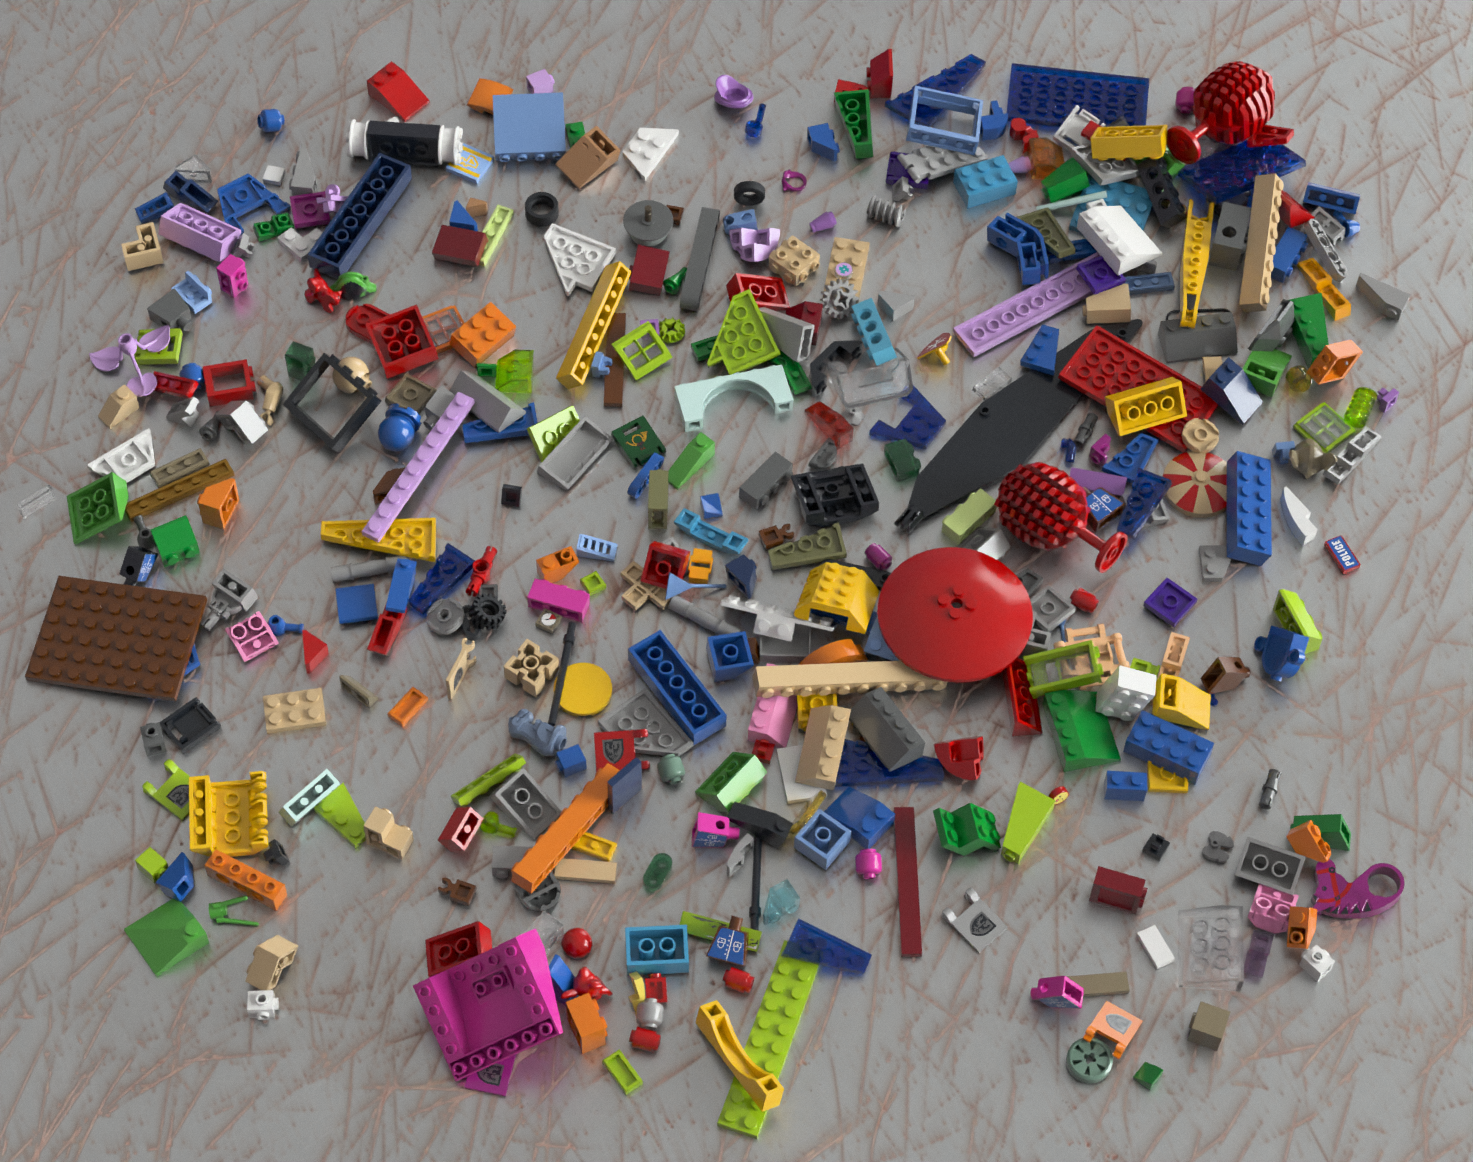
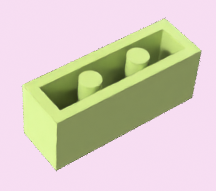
M981 488L976 493H971L964 504H959L952 515H947L943 519L942 533L959 545L996 512L997 506L994 505L996 500Z

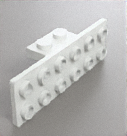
M729 595V597H725L720 602L721 606L757 614L753 633L790 642L792 641L796 623L832 632L838 624L829 617L815 618V614L812 613L809 614L808 621L798 619L794 616V609L785 608V610L777 609L778 606L774 604H766L764 606L760 605L759 601L752 599L743 601L740 600L739 596Z

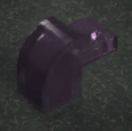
M1253 930L1242 973L1263 978L1274 934Z

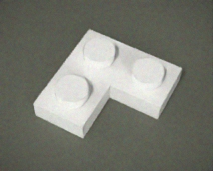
M289 228L277 238L281 245L299 261L303 262L308 258L307 254L322 232L315 228L309 234L302 237L293 228Z

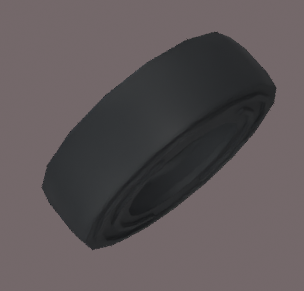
M755 181L740 182L734 187V199L742 205H758L765 199V188L762 184ZM746 192H753V193H755V194L747 195V194H744V193H746Z

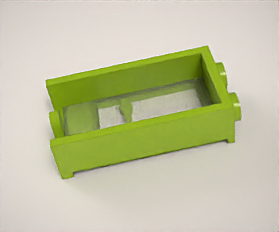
M1092 640L1023 656L1028 670L1027 678L1031 686L1029 690L1033 699L1043 696L1048 692L1068 690L1097 682L1102 683L1101 675H1104L1102 664H1098L1097 658H1100L1098 646L1094 647Z

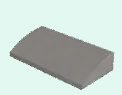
M584 416L539 465L537 473L551 483L568 491L608 447L613 438Z

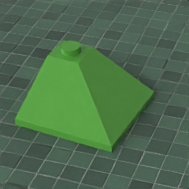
M111 472L67 495L74 544H78L122 521L129 497L126 480Z
M175 899L169 900L124 929L155 976L160 975L209 944L207 934L197 919L182 902Z

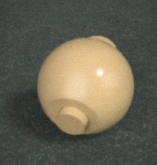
M357 357L341 359L340 364L342 366H348L353 370L352 375L354 377L359 376L366 382L365 386L367 388L371 387L372 381L369 380V369L364 361ZM333 368V381L339 390L349 394L359 392L356 387Z

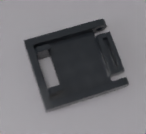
M197 697L160 722L162 731L182 754L189 751L221 727L219 721H216L215 716L203 703H200ZM174 728L182 735L179 740L171 732Z

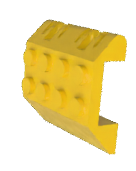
M825 562L812 569L798 600L799 603L796 605L794 616L808 621L811 609L847 616L846 630L865 634L879 595V589L865 571L859 570L856 567H846L838 563Z
M249 772L251 778L249 780L212 783L209 775L189 777L190 851L210 857L214 850L217 849L233 857L254 855L268 847V831L261 829L268 824L267 795L261 793L267 788L266 772Z

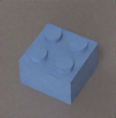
M818 809L795 836L794 848L826 870L850 843L851 830L821 809Z

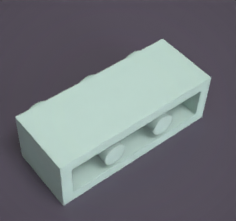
M326 769L280 809L279 814L293 827L340 785V782Z

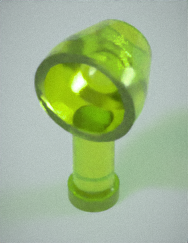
M489 811L483 816L484 819L479 826L481 831L487 834L501 832L515 837L517 828L500 824L499 815L496 812Z

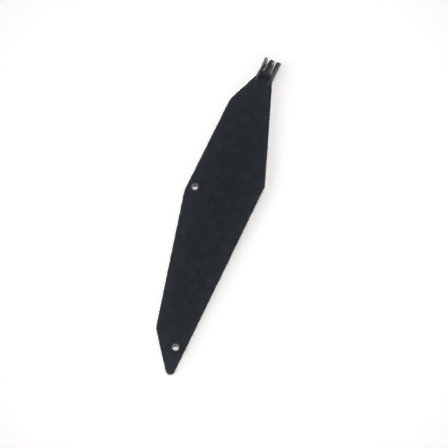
M1134 319L1130 322L1101 326V328L1128 343L1143 325V321L1141 319ZM1093 329L1056 353L1054 376L1032 369L982 402L917 476L908 507L894 522V525L900 526L901 530H906V533L910 534L922 518L1012 472L1019 464L1023 465L1083 395L1082 392L1058 379V376Z

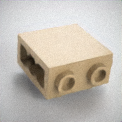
M793 235L788 240L785 239L776 251L773 250L768 258L770 270L773 273L779 274L786 282L793 284L795 287L800 282H804L812 271H816L820 265V254Z

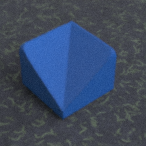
M718 493L700 496V505L704 519L723 516Z

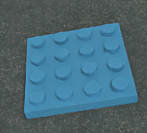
M1088 174L1090 186L1083 189L1080 196L1106 190L1107 198H1102L1106 205L1122 206L1144 231L1153 206L1146 188L1121 181L1100 186ZM1089 202L1077 204L1069 230L1081 233L1077 229L1079 213L1087 210L1086 204Z

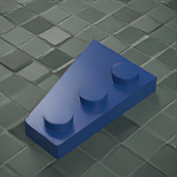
M1042 324L1021 358L1020 366L1054 376L1059 329Z
M1140 433L1122 452L1117 453L1108 464L1106 463L1101 471L1107 474L1127 477L1126 482L1136 486L1157 446L1158 439Z

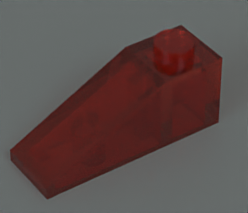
M821 401L805 409V413L824 435L835 442L837 450L853 441L854 428L841 414Z

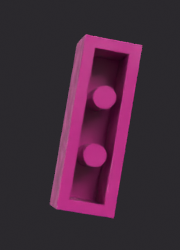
M535 578L527 596V601L530 608L540 611L546 608L564 618L583 623L590 605V594L583 590H574L565 585H557L545 579Z

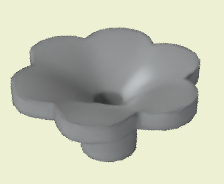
M848 406L842 412L841 418L844 419L846 425L853 424L858 426L864 420L865 415L861 412V408Z

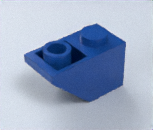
M828 123L807 127V140L811 151L829 160L837 161V153L840 152L838 143L834 141L833 129L829 128Z
M183 852L179 854L156 881L164 895L180 902L194 887L193 865Z

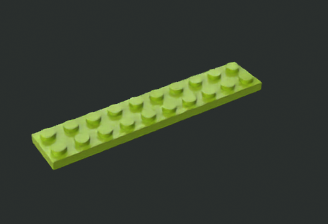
M786 940L783 942L744 1048L746 1054L758 1067L772 1073L777 1080L780 1077L823 957V952L805 946L800 947L796 943ZM735 1076L719 1116L717 1126L757 1139L767 1110L762 1112Z

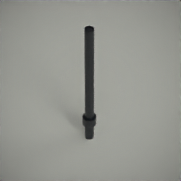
M572 621L568 623L567 633L563 638L564 647L548 724L551 726L556 725L571 647L575 642L576 623Z
M755 835L751 907H749V917L751 918L750 928L759 930V918L761 917V907H759L762 839Z

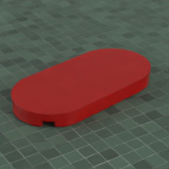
M370 304L356 305L349 309L346 314V327L350 333L373 345L365 324L390 314Z

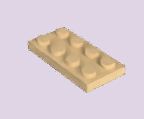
M834 237L825 285H830V281L836 282L837 279H842V282L843 280H848L849 284H854L853 290H858L855 297L860 298L870 242ZM840 263H847L852 267V272L847 276H841L836 272V267Z

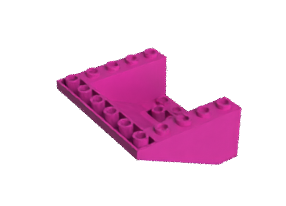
M536 928L413 985L455 1081H459L563 1033L545 948Z

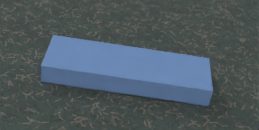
M1171 272L1125 277V284L1129 286V295L1168 291L1175 288Z

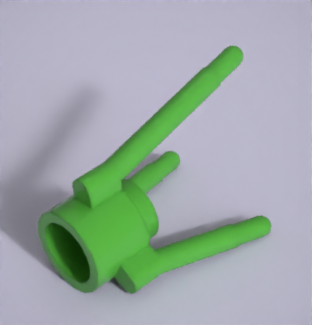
M246 895L223 902L209 903L210 919H216L217 923L259 925L258 922L224 918L225 915H228L227 906L247 900L248 897Z

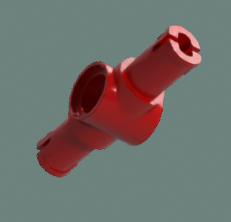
M487 546L482 558L474 561L473 573L470 577L471 581L465 591L467 595L471 596L472 594V597H476L481 585L490 580L492 562L498 552L496 548L492 547L491 549V546Z

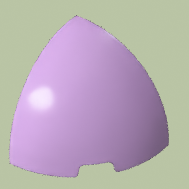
M780 229L729 230L730 241L733 249L740 253V258L750 262L763 261L769 258L770 253L776 249Z

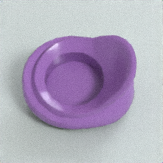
M721 75L716 79L717 91L714 95V100L717 103L728 108L739 109L748 106L753 101L752 91L738 83L731 76Z

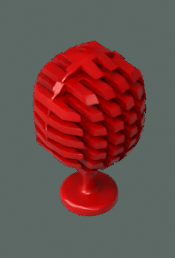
M1241 61L1229 62L1218 67L1194 89L1193 115H1195L1196 128L1190 131L1183 126H1172L1167 130L1166 145L1171 154L1180 162L1193 164L1200 158L1201 147L1198 139L1203 135L1220 143L1225 142V144L1240 143V141H1245L1247 138L1249 139L1275 113V91L1273 90L1272 76L1257 66Z
M1042 462L1026 464V466L1019 464L1015 470L1005 476L998 488V498L994 505L999 507L1000 523L1020 541L1027 543L1029 546L1049 551L1059 549L1060 547L1066 548L1069 544L1080 538L1099 551L1095 561V569L1100 573L1106 572L1114 565L1126 546L1128 536L1123 532H1116L1107 541H1104L1086 529L1088 514L1091 510L1087 506L1086 491L1066 472L1059 470L1057 467L1049 466Z

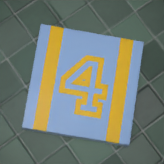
M463 143L460 164L454 165V162H449L446 166V171L477 184L494 161V156Z

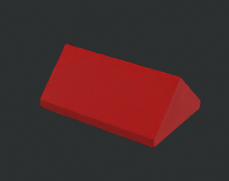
M1284 190L1281 191L1282 204L1279 207V216L1290 228L1315 218Z

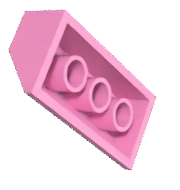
M767 663L766 666H778V665H774V664H769V663ZM797 695L789 697L772 696L770 698L757 697L748 728L747 741L755 743L756 739H763L775 744L776 748L787 747L797 711Z

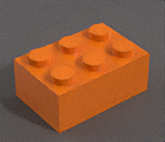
M490 302L451 334L449 344L468 363L476 368L477 363L484 362L514 336L516 325Z

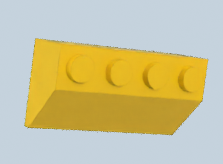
M1168 126L1097 127L1091 137L1092 159H1098L1099 161H1104L1108 158H1115L1116 160H1124L1126 158L1139 160L1143 157L1159 159L1163 157L1166 151Z
M1173 377L1105 396L1108 416L1119 436L1187 416L1182 382Z

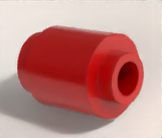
M1081 587L1078 590L1074 589L1070 596L1071 604L1086 613L1092 614L1099 603L1095 595Z
M731 967L730 970L725 971L722 981L725 982V987L742 993H749L755 977L750 976L751 974Z
M637 1026L636 1030L632 1029L629 1042H632V1047L650 1052L652 1050L657 1051L661 1035L657 1034V1031Z

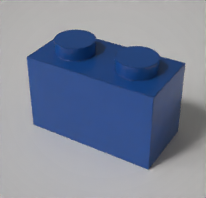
M1106 772L1104 799L1145 800L1147 773Z

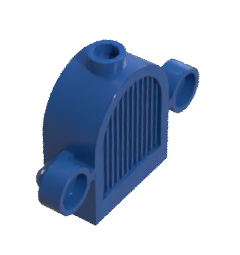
M1271 625L1267 638L1263 636L1256 638L1254 648L1256 651L1263 652L1262 665L1265 672L1271 675V679L1281 681L1282 678H1291L1298 672L1300 666L1305 661V650L1309 637Z

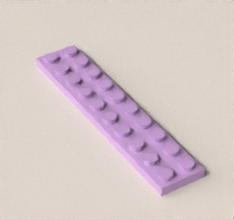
M1097 252L954 327L953 333L973 357L989 350L1092 295V291L1076 270V267L1079 263L1100 257L1101 255Z

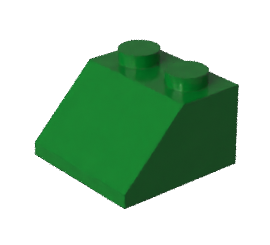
M186 515L150 529L156 552L164 567L174 565L178 561L191 558L200 553L197 540Z

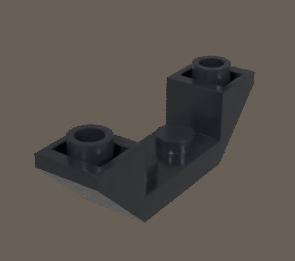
M834 341L810 363L811 396L816 397L819 393L825 391L827 375L824 372L828 365L837 361L839 356L850 364L854 359L857 360L862 355V341Z

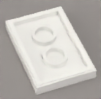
M803 745L776 749L787 804L827 798L825 788L795 782Z

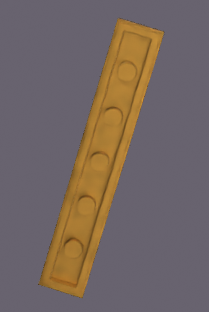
M223 459L127 502L125 513L129 520L133 522L136 516L141 515L144 517L200 492L206 487L235 476L234 471L227 459Z

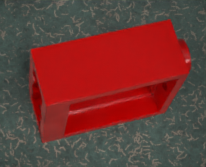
M247 359L202 366L210 407L225 405L230 401L254 400L253 392H256L255 381L250 379V377H254L252 366H248ZM240 373L245 374L247 386L220 391L214 390L213 378Z

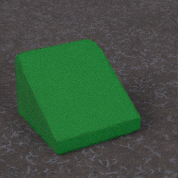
M477 363L478 376L496 377L497 365Z
M1144 1062L1133 1078L1151 1090L1162 1076L1164 1070Z

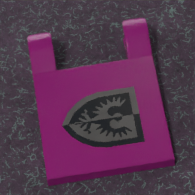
M516 1055L467 1076L464 1088L506 1097Z

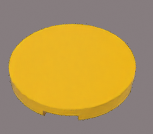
M575 663L568 666L559 707L567 714L576 717L577 715L593 716L604 710L612 697V683L608 674L599 666L591 663ZM557 677L554 682L553 691H555Z

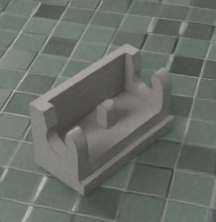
M1320 206L1311 213L1315 217L1314 219L1320 223L1334 246L1338 238L1341 241L1345 238V228Z

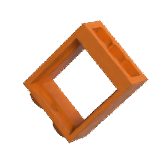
M1352 340L1325 345L1307 373L1318 385L1344 379L1363 351Z

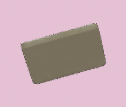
M339 676L341 687L368 708L379 699L378 696L351 676Z

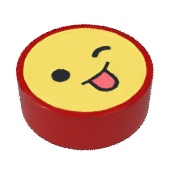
M1064 786L1053 789L1048 797L1055 800L1054 805H1057L1068 798L1069 792Z

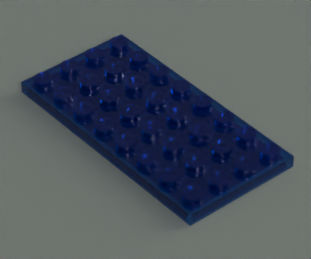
M1012 63L1006 111L1008 113V121H1012L1014 118H1022L1029 124L1061 127L1073 109L1078 105L1080 109L1076 114L1079 115L1082 109L1100 120L1098 125L1105 123V127H1108V124L1124 116L1129 126H1145L1149 78Z

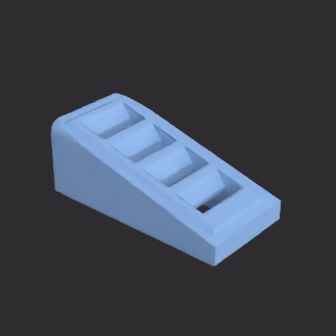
M579 534L576 549L577 557L614 562L618 545L592 536ZM599 547H603L602 552H599ZM607 548H610V554H606Z

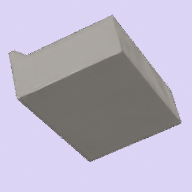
M795 624L791 642L760 634V662L800 663L811 654V626Z

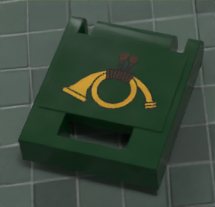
M644 415L611 431V437L633 469L638 467L636 459L640 466L647 463L654 453L659 455L660 452L662 454L666 453L665 446ZM637 426L636 431L626 436L624 435L625 432Z

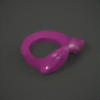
M790 169L784 171L781 181L783 191H801L807 184L806 177L802 173L793 172ZM785 177L800 178L803 181V185L794 188L786 182Z

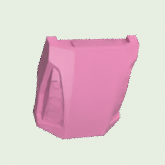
M260 611L244 621L224 629L243 662L279 644Z
M1259 884L1248 918L1257 928L1274 934L1286 932L1289 923L1290 906L1296 905L1299 895H1291Z

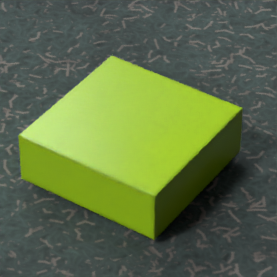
M597 571L580 579L581 585L590 596L606 588L605 582Z

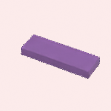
M1071 467L1070 477L1081 487H1086L1093 491L1102 487L1111 494L1120 496L1124 494L1127 477Z

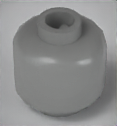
M645 998L644 1002L637 1005V1024L641 1025V1028L656 1030L663 1023V1005L657 1003V999Z

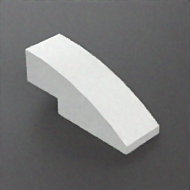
M1287 486L1284 487L1280 499L1285 520L1295 538L1304 546L1314 540L1318 529L1309 521L1311 512Z

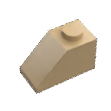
M124 384L109 395L98 418L111 429L139 409L137 396Z

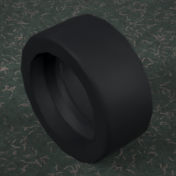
M537 192L530 195L525 202V216L527 220L536 226H548L554 223L559 216L556 197L547 192ZM538 204H547L552 207V210L547 214L539 215L531 211V208Z

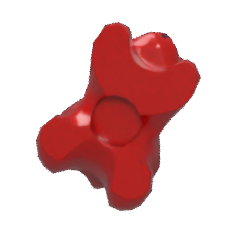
M315 268L314 277L307 280L309 288L305 290V298L309 303L316 300L320 301L323 309L328 313H332L333 306L340 303L342 291H333L320 276L319 270Z
M582 967L574 979L573 989L565 991L561 998L582 996L589 993L591 999L595 998L597 1001L603 995H613L597 975H594L587 967Z

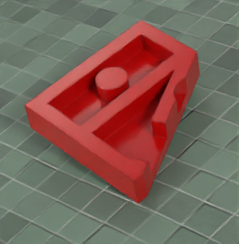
M1264 125L1247 140V147L1287 144L1294 136V129Z

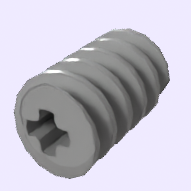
M874 195L868 204L866 214L869 213L870 218L875 216L876 220L882 218V222L886 223L888 221L889 225L895 223V226L898 228L904 220L906 209L902 211L901 204L896 208L895 202L889 206V200L883 204L882 198L876 201V195Z

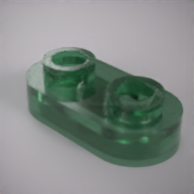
M659 853L652 859L643 876V885L647 890L657 891L663 886L672 869V858L668 854ZM660 864L666 865L665 867H659ZM655 880L656 883L651 884L650 881Z

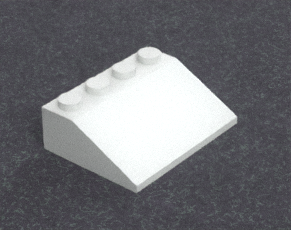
M1122 206L1093 207L1079 213L1077 229L1117 275H1121L1162 256V252Z

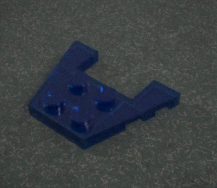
M909 382L900 393V398L914 405L896 428L878 420L870 429L869 435L874 437L876 435L885 437V440L889 441L894 439L903 442L905 445L926 450L946 425V420L918 389Z

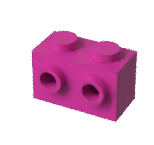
M230 254L216 267L220 289L235 298L241 291L247 288L248 279L245 262L240 257Z

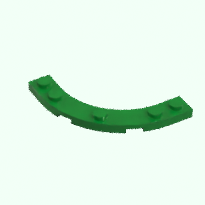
M717 336L691 343V349L697 361L710 357ZM780 349L779 356L768 360L772 365L783 366L787 382L794 395L811 390V383L799 362L791 359Z

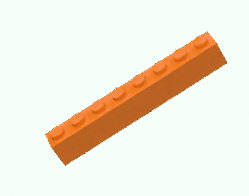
M607 763L603 769L600 768L596 772L595 778L591 782L588 781L582 793L580 795L577 794L573 798L571 805L562 810L556 822L553 821L549 825L547 832L538 837L532 849L529 848L525 852L523 859L513 865L511 869L513 883L530 894L533 893L608 807L607 781L620 770Z

